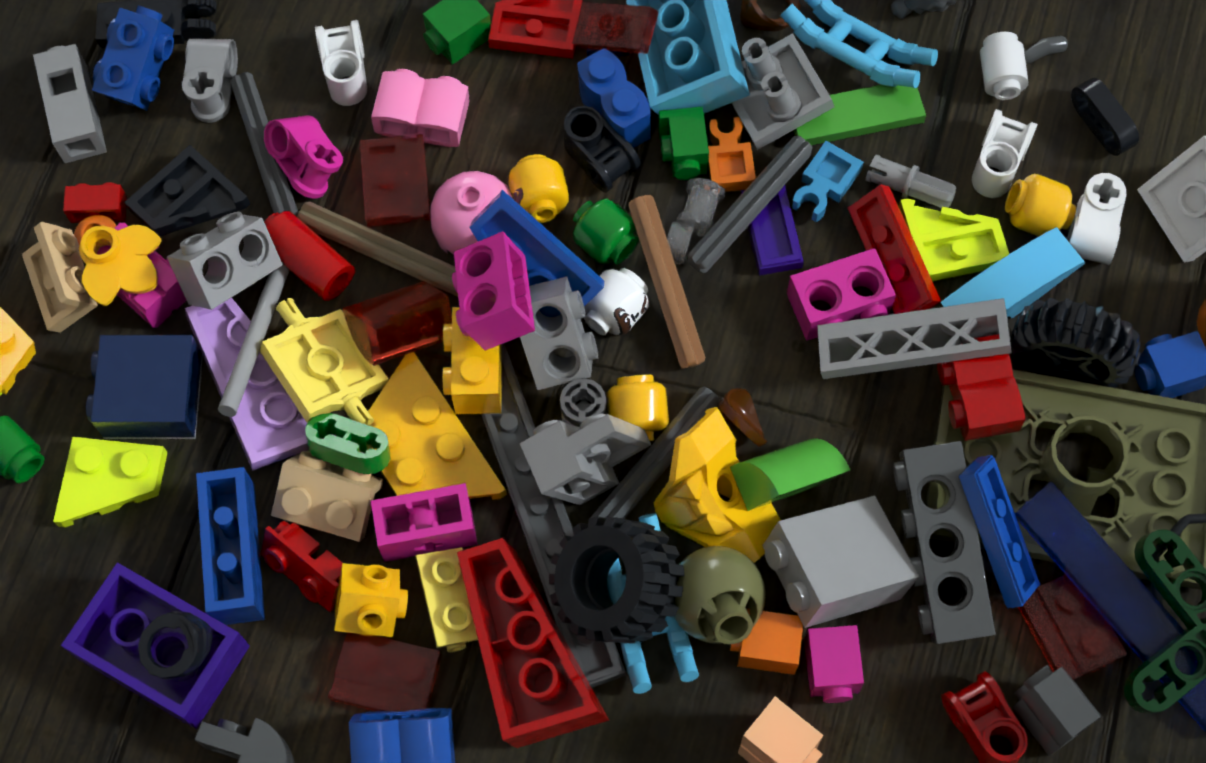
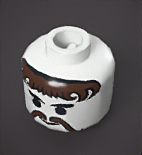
M621 268L619 271L615 269L605 270L600 275L605 281L604 288L584 306L587 313L584 319L588 326L600 335H606L607 332L614 335H625L649 307L646 295L648 287L639 276L626 268Z

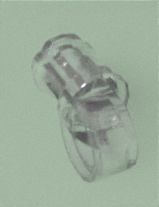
M697 178L690 179L687 182L685 189L689 195L684 211L677 215L676 222H672L667 237L675 264L684 266L693 235L705 236L715 224L713 217L717 204L722 202L725 197V189L719 186L718 183L708 179Z

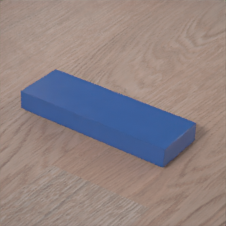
M993 455L977 457L959 475V479L1006 608L1022 607L1039 587L1040 582L995 457Z

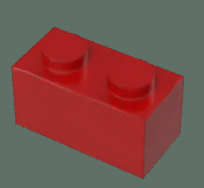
M106 182L102 185L78 183L75 186H65L63 211L71 223H80L85 218L94 215L106 216L114 222L126 221L127 206L124 202L127 200V195L121 184Z

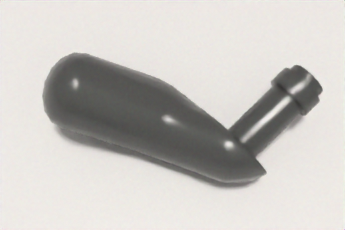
M1061 35L1042 38L1028 50L1024 49L1026 64H1030L1046 55L1066 51L1068 47L1067 38Z

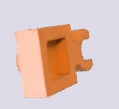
M734 117L733 131L723 133L717 127V120L711 119L709 138L714 145L708 146V170L711 192L720 193L746 190L756 179L751 142L740 143L743 130L742 121L739 117Z

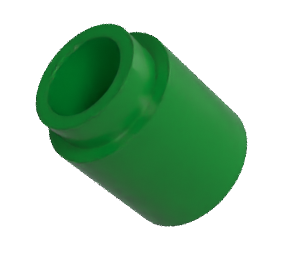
M0 416V474L5 479H13L18 484L26 482L41 469L45 458L40 453V446L11 417Z

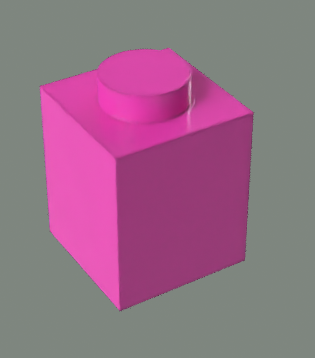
M857 625L808 629L804 644L810 697L823 696V702L840 703L852 700V694L859 693L864 685Z

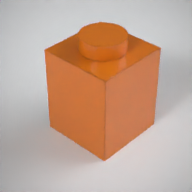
M763 611L749 636L739 643L730 645V651L739 652L737 667L795 675L800 659L803 624L799 616Z

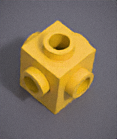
M342 563L339 588L335 601L334 631L357 633L363 636L393 637L396 618H405L408 603V590L400 589V569L386 568L381 565L364 566Z

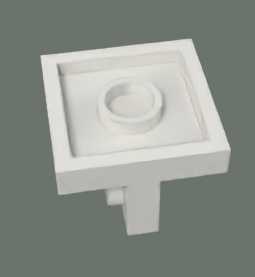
M1203 136L1137 189L1183 262L1194 261L1206 252V136Z

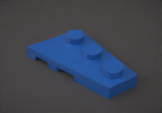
M504 190L472 220L470 229L477 241L503 231L523 252L526 257L529 286L567 277L572 292L577 290L580 292L584 306L604 288L605 281ZM545 306L539 309L547 317H556L561 314L557 308L552 306Z

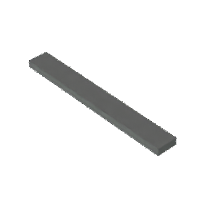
M503 343L502 413L480 415L553 618L591 688L621 678L626 675L615 642L593 641L586 639V636L576 635L570 630L571 624L563 623L557 614L561 610V606L552 604L550 595L555 593V585H549V574H555L556 565L551 564L554 553L561 554L563 548L559 543L565 535L573 537L574 534L563 501L541 494L520 446L521 442L533 436L535 425L507 349Z

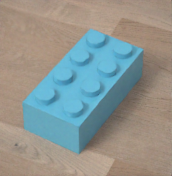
M626 0L649 105L655 113L659 115L661 110L703 106V113L705 114L750 95L727 0Z

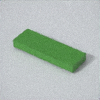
M877 85L830 95L835 106L834 108L793 131L795 136H801L811 145L825 143V141L831 142L924 123L926 113L918 88L899 85L896 87Z

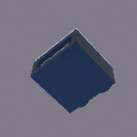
M100 335L99 351H94L91 357V373L95 379L94 394L88 395L86 414L88 421L94 425L104 439H196L203 355L193 335Z

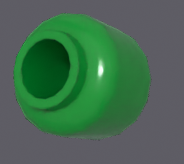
M604 198L595 203L588 201L577 210L573 217V221L576 223L573 231L574 242L598 264L622 263L632 254L639 243L632 216L612 199Z

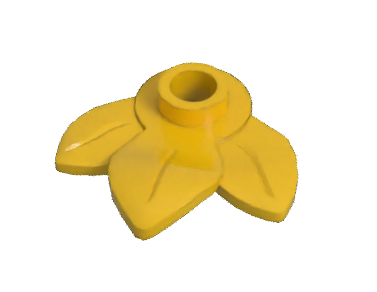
M131 225L118 231L107 226H95L87 230L81 239L79 253L86 264L82 274V283L90 297L98 304L108 306L120 289L134 294H142L154 290L157 287L158 276L152 261L147 255L151 254L160 245L161 238L153 230L142 225ZM102 246H111L110 250L106 253L97 255L98 250Z

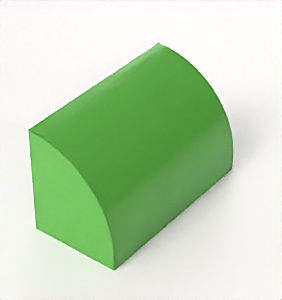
M816 438L739 462L730 467L748 511L818 487L851 471L842 454L833 445Z

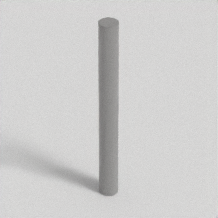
M285 265L274 270L267 277L218 407V411L224 416L233 417L238 411L262 341H264L289 273V269Z

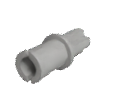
M877 154L874 156L870 166L887 174L874 169L867 172V182L889 186L890 189L902 193L901 197L903 199H907L910 196L942 208V206L949 208L956 193V186L954 184L920 172L919 166L914 165L912 168L882 158Z

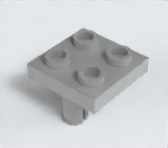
M793 33L769 47L761 38H752L744 43L742 54L745 60L742 61L750 95L731 104L757 150L835 107L830 95Z

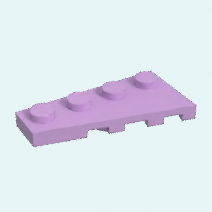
M232 297L212 310L193 305L185 308L187 320L221 399L251 322ZM259 351L238 411L235 416L230 417L252 471L308 450L305 434L307 422Z

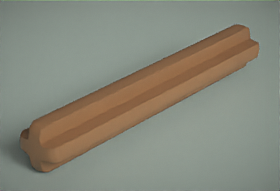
M652 195L636 197L629 202L628 207L679 365L683 369L698 366L705 362L706 357L654 197Z

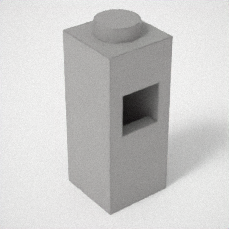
M77 45L55 46L45 52L33 54L52 143L63 162L69 163L106 153V145L88 67Z

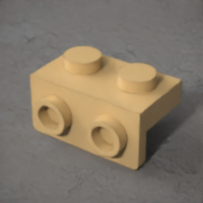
M40 222L34 227L38 242L22 253V257L47 330L61 333L96 308L98 304L90 297L83 286L82 274L85 267L79 253V243L72 230Z
M302 451L282 464L271 516L360 542L365 538L372 509L371 500H374L375 493L382 489L384 479L372 474L357 473L312 456L309 451Z

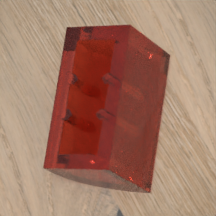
M425 281L343 308L349 331L357 348L373 366L443 342L444 324H452L448 295Z

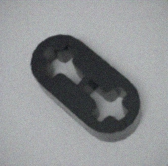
M1091 78L1072 89L1071 98L1074 108L1110 154L1118 156L1139 143V133L1133 120L1101 80Z

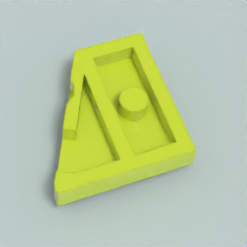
M900 200L899 209L932 281L984 271L1009 255L997 218L979 214L966 215L960 210L943 206L941 211L914 206L915 200Z
M72 437L53 522L58 527L66 528L74 525L73 520L97 512L104 515L119 510L126 503H139L159 496L168 452L164 446Z

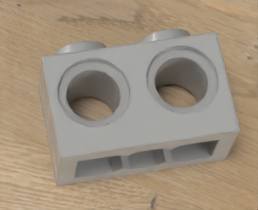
M241 212L227 214L216 222V228L206 234L201 233L186 238L180 243L181 249L167 256L189 305L212 310L283 265L262 217L243 215ZM242 238H243L244 247H243V250H242V252H241V254H240V253H239V244H240V241H241ZM207 260L208 271L206 275L203 276L202 269L205 261Z
M567 277L529 286L535 331L521 336L520 339L537 390L569 383L575 379L590 378L593 360L598 359V349L593 333H585L581 318L585 317V308L580 292L578 290L572 292ZM545 306H552L557 308L561 314L556 317H547L539 309ZM567 348L574 355L563 358L557 356L553 350Z

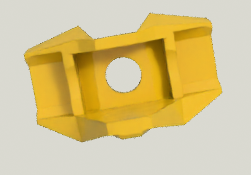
M718 407L709 408L705 411L706 414L690 430L675 439L669 481L653 502L655 512L661 522L668 528L704 547L724 546L735 549L755 563L765 554L762 545L781 519L772 503L750 511L747 510L730 468L734 464L739 463L735 448L737 440ZM718 491L720 494L730 498L728 502L724 501L719 496Z

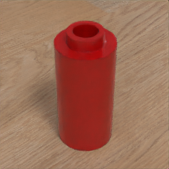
M291 211L273 213L264 221L282 264L324 301L336 298L347 288L355 274L354 266Z

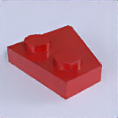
M502 0L496 2L488 37L489 48L573 59L584 0Z

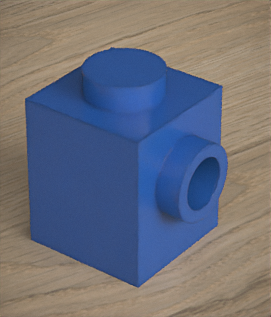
M1195 331L1172 338L1171 334H1164L1148 341L1140 355L1138 365L1135 367V377L1139 387L1143 391H1147L1148 394L1168 398L1203 389L1206 386V347L1199 332Z

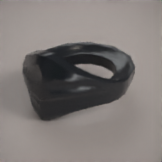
M173 611L163 614L154 619L141 634L138 644L140 662L151 675L164 680L189 675L203 663L209 654L213 639L212 629L205 621L189 612ZM167 627L172 629L181 628L186 635L188 648L183 652L181 660L168 668L160 666L155 662L151 654V642L155 634Z

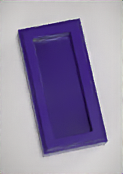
M784 185L747 227L759 276L803 268L804 260Z

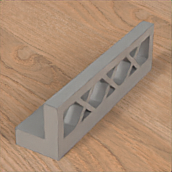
M1004 298L817 325L820 371L823 379L1012 353ZM999 334L1000 338L982 342L974 339Z

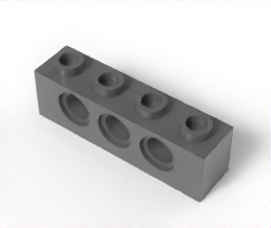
M962 441L901 451L899 453L900 462H893V471L897 490H906L909 509L901 510V517L906 539L914 538L917 557L909 559L919 575V578L914 583V587L922 586L925 605L918 606V617L922 634H930L931 641L935 644L996 635L977 526L959 479V475L966 469ZM927 482H936L945 490L946 499L939 509L927 507L921 499L922 487ZM937 529L948 531L954 540L953 550L946 557L935 555L929 546L930 536ZM947 577L957 579L962 586V596L953 605L944 604L938 596V586Z

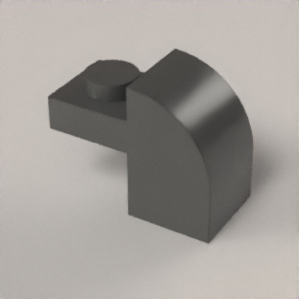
M255 718L248 736H245L247 732L246 727L229 720L219 719L217 726L202 721L195 737V741L204 749L239 760L238 763H295L293 754L285 740L269 724L258 718Z

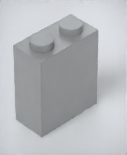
M875 496L778 521L762 545L768 565L776 571L786 591L787 602L790 608L797 612L804 628L901 600L919 578L917 571Z

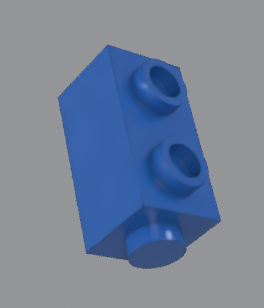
M137 6L136 12L119 8L116 18L110 22L107 29L108 43L103 58L97 62L93 71L94 85L92 91L107 98L146 111L148 110L150 102L155 100L160 89L159 75L163 63L169 59L174 47V29L161 22L162 14L142 6Z

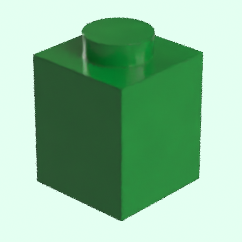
M442 0L423 13L426 29L423 37L427 45L436 55L442 53L452 65L488 41L491 28L490 14L477 0Z

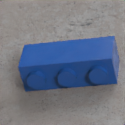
M244 467L196 473L205 613L225 625L265 620L255 484Z

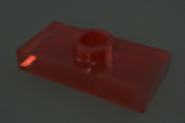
M583 2L572 44L584 49L601 50L604 48L609 51L648 54L659 12L650 6Z

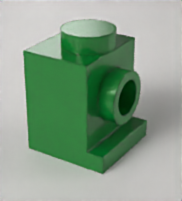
M703 106L659 111L658 135L661 141L663 162L671 161L673 177L680 180H689L700 174H707L709 149Z

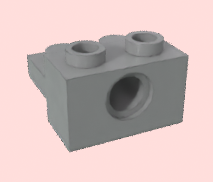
M597 414L584 420L580 424V428L560 420L545 422L537 426L533 430V436L521 442L520 446L541 494L582 505L620 484L612 467L651 446L645 430L641 427L609 414Z

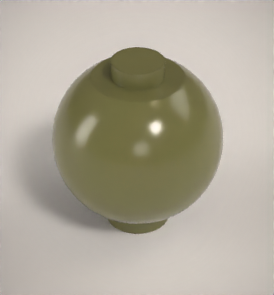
M724 546L704 547L686 556L679 563V565H683L685 576L678 577L677 586H683L682 597L675 596L674 602L679 607L674 617L678 625L693 638L706 643L736 644L743 641L749 636L752 628L760 619L765 606L766 590L764 580L757 566L743 553Z

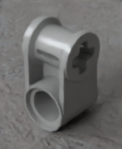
M189 39L185 52L186 64L182 90L186 97L191 100V110L198 120L206 123L217 122L223 119L230 109L232 94L230 81L236 75L238 66L236 43L234 39Z

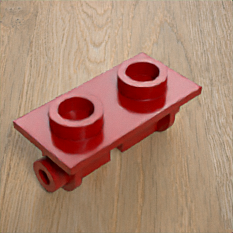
M282 521L275 530L270 526L265 528L261 555L268 566L275 572L283 573L299 586L300 591L308 600L314 603L318 602L328 612H331L334 608L339 588V578L343 562L328 550L314 560L311 555L319 549L320 543L296 523L289 524L286 521Z

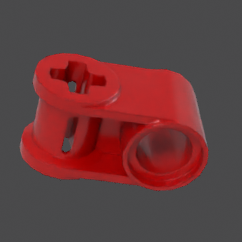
M981 672L977 675V681L956 693L947 691L941 695L942 703L948 716L957 729L962 732L980 763H1017L1023 756L1028 746V737L1025 729L1007 704L999 685L988 672ZM1002 735L1011 742L1013 754L1001 755L996 753L990 745V736Z

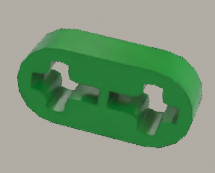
M331 413L313 417L305 427L308 450L312 456L361 474L380 472L388 466L391 460L388 437L378 428Z

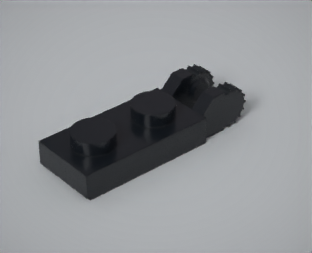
M141 0L97 3L96 41L99 47L102 48L107 46V29L110 22L116 18L119 8L136 12L137 6H142L162 14L161 22L174 29V44H185V41L189 39H211L216 35V24L206 18L201 19L202 16L211 17V15H215L217 6L215 0Z

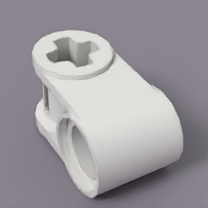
M358 20L351 21L350 26L331 29L316 26L315 32L319 55L332 100L342 106L358 104L367 94V81L363 62L365 54Z
M995 110L981 145L983 148L972 174L971 181L973 187L979 194L989 198H996L1007 193L1021 160H1024L1038 124L1031 122L1026 125L1004 117L1002 111ZM989 167L997 168L1001 172H995Z
M1111 173L1094 175L1088 181L1084 194L1081 195L1077 203L1076 214L1067 237L1068 242L1082 259L1106 265L1111 264L1117 248L1121 228L1119 225L1126 198V187L1123 181Z

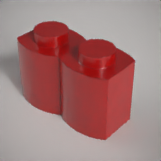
M999 334L974 339L982 342L1000 338ZM1009 354L937 363L940 382L942 386L949 385L954 399L948 402L951 425L954 429L960 428L964 441L1019 432L1025 421V413L1021 395L1013 376Z

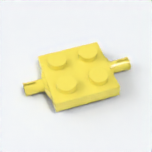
M287 298V301H281L277 305L276 310L280 313L288 328L283 333L262 341L260 353L305 421L308 423L313 417L320 414L345 410L350 419L370 426L374 422V418L371 417L361 400L368 395L382 390L388 382V377L343 311L339 309L322 317L304 318L292 298Z

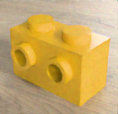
M452 307V324H444L443 327L444 352H452L451 367H443V394L451 395L455 414L502 413V344L484 350L470 336L466 337L461 332L456 320V311L459 310V307Z

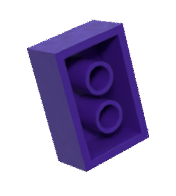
M117 562L61 644V647L79 661L197 730L250 645L239 632ZM182 611L192 613L205 621L212 629L213 639L209 654L196 670L184 677L164 680L151 675L140 662L138 644L142 632L154 619L168 612ZM164 628L155 634L151 642L153 659L157 664L166 668L180 661L183 652L188 648L186 635L181 628Z

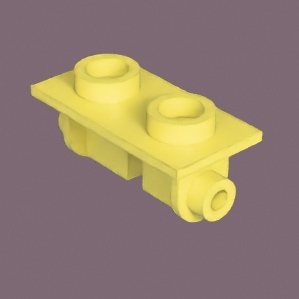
M462 547L415 556L437 648L446 646L447 652L463 650L466 648V642L478 640L457 552L463 550Z

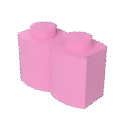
M408 69L385 71L382 73L371 116L374 132L396 139H417L433 145L458 147L469 106L468 86L450 76L424 79Z

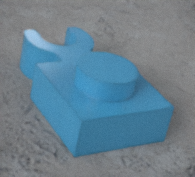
M825 141L803 172L802 182L807 184V186H803L796 191L792 209L797 211L803 202L812 201L817 207L813 211L811 220L818 222L825 214L827 197L839 203L862 171L864 162Z

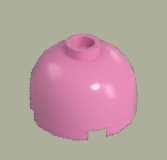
M480 171L462 172L447 179L436 191L430 208L431 228L440 248L448 253V250L454 254V251L478 242L470 229L472 220L502 190L512 198L508 186L496 176Z

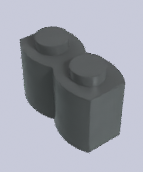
M1048 665L1043 667L1027 679L1021 688L1014 692L1019 701L1012 709L1048 756H1051L1101 717L1100 713L1063 666L1055 672H1052Z

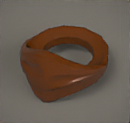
M742 0L740 21L743 26L764 31H780L789 26L782 18H768L756 3L757 0ZM785 0L788 6L793 4L800 11L801 5L799 0Z
M736 388L724 394L717 407L725 421L735 424L758 447L765 445L768 441L764 437L749 392L746 389Z

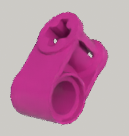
M306 115L275 119L267 123L264 130L265 147L288 177L292 187L298 193L308 198L318 199L323 197L328 189L330 175L337 172L343 164V156L324 133L319 122L313 116Z

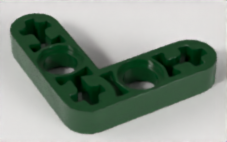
M1167 529L1156 530L1142 536L1135 546V560L1187 629L1133 671L1126 679L1124 696L1128 704L1135 711L1143 714L1157 713L1168 709L1206 678V617L1199 619L1197 616L1198 613L1206 611V569L1176 533ZM1165 544L1168 549L1164 554L1165 560L1156 562L1152 557V554L1156 551L1155 546ZM1183 565L1185 571L1173 575L1168 580L1166 574L1173 572L1174 567ZM1184 579L1195 580L1202 589L1201 601L1196 606L1187 604L1180 595V586ZM1181 647L1189 648L1197 657V667L1191 675L1182 673L1175 664L1176 652ZM1164 675L1171 680L1155 689L1154 695L1157 700L1143 699L1141 694L1145 691L1146 687L1142 681L1146 683L1156 681Z

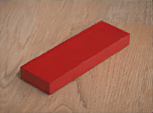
M880 184L849 206L848 211L866 251L875 248L896 294L892 306L894 314L931 309L939 304L941 299L890 187Z

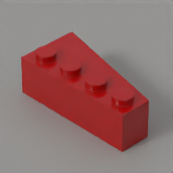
M501 538L457 552L502 740L515 748H520L609 721L516 550Z

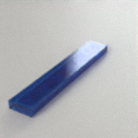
M1052 481L1041 488L1015 512L1019 523L1143 662H1146L1184 631L1180 624ZM1181 647L1176 652L1175 664L1182 673L1191 675L1196 670L1197 657L1189 648ZM1166 675L1159 679L1162 684L1171 681ZM1205 678L1180 698L1178 702L1206 732Z

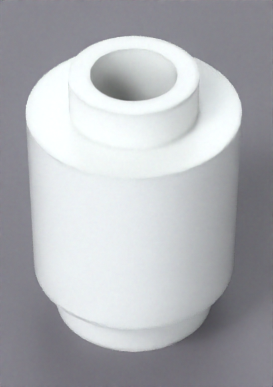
M997 32L987 36L980 50L985 92L999 100L1013 99L1019 96L1029 83L1023 44L1018 41L1017 35L1012 32Z

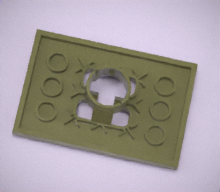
M1013 370V376L1021 395L1025 413V421L1019 432L964 441L960 428L954 429L951 425L948 402L954 399L949 385L943 386L934 445L962 441L966 468L977 457L987 455L995 457L1031 558L1149 580L1135 560L1134 550L1139 539L1156 530L1167 529L1170 531L1180 518L1188 514L1206 513V404ZM1047 428L1056 430L1043 452L1038 450L1035 446L1036 429ZM1070 433L1099 438L1108 446L1113 455V459L1105 470L1088 467L1086 482L1073 478L1057 458L1056 443L1067 437ZM1031 480L1051 482L1060 491L1053 508L1036 505L1029 500L1028 491ZM929 482L925 505L931 509H939L946 499L945 490L940 484ZM1109 493L1114 497L1115 509L1113 518L1090 515L1098 496ZM1206 523L1188 524L1179 537L1206 569ZM937 529L930 536V539L954 543L952 535L943 529ZM978 531V537H979L980 548H981V549H985L984 544H983L982 539H981V536H980L979 531ZM1166 549V551L1159 557L1160 561L1165 560L1164 554L1168 551V549ZM1183 565L1174 567V571L1166 574V577L1169 580L1173 575L1185 571ZM1187 578L1181 583L1182 587L1202 590L1195 580Z

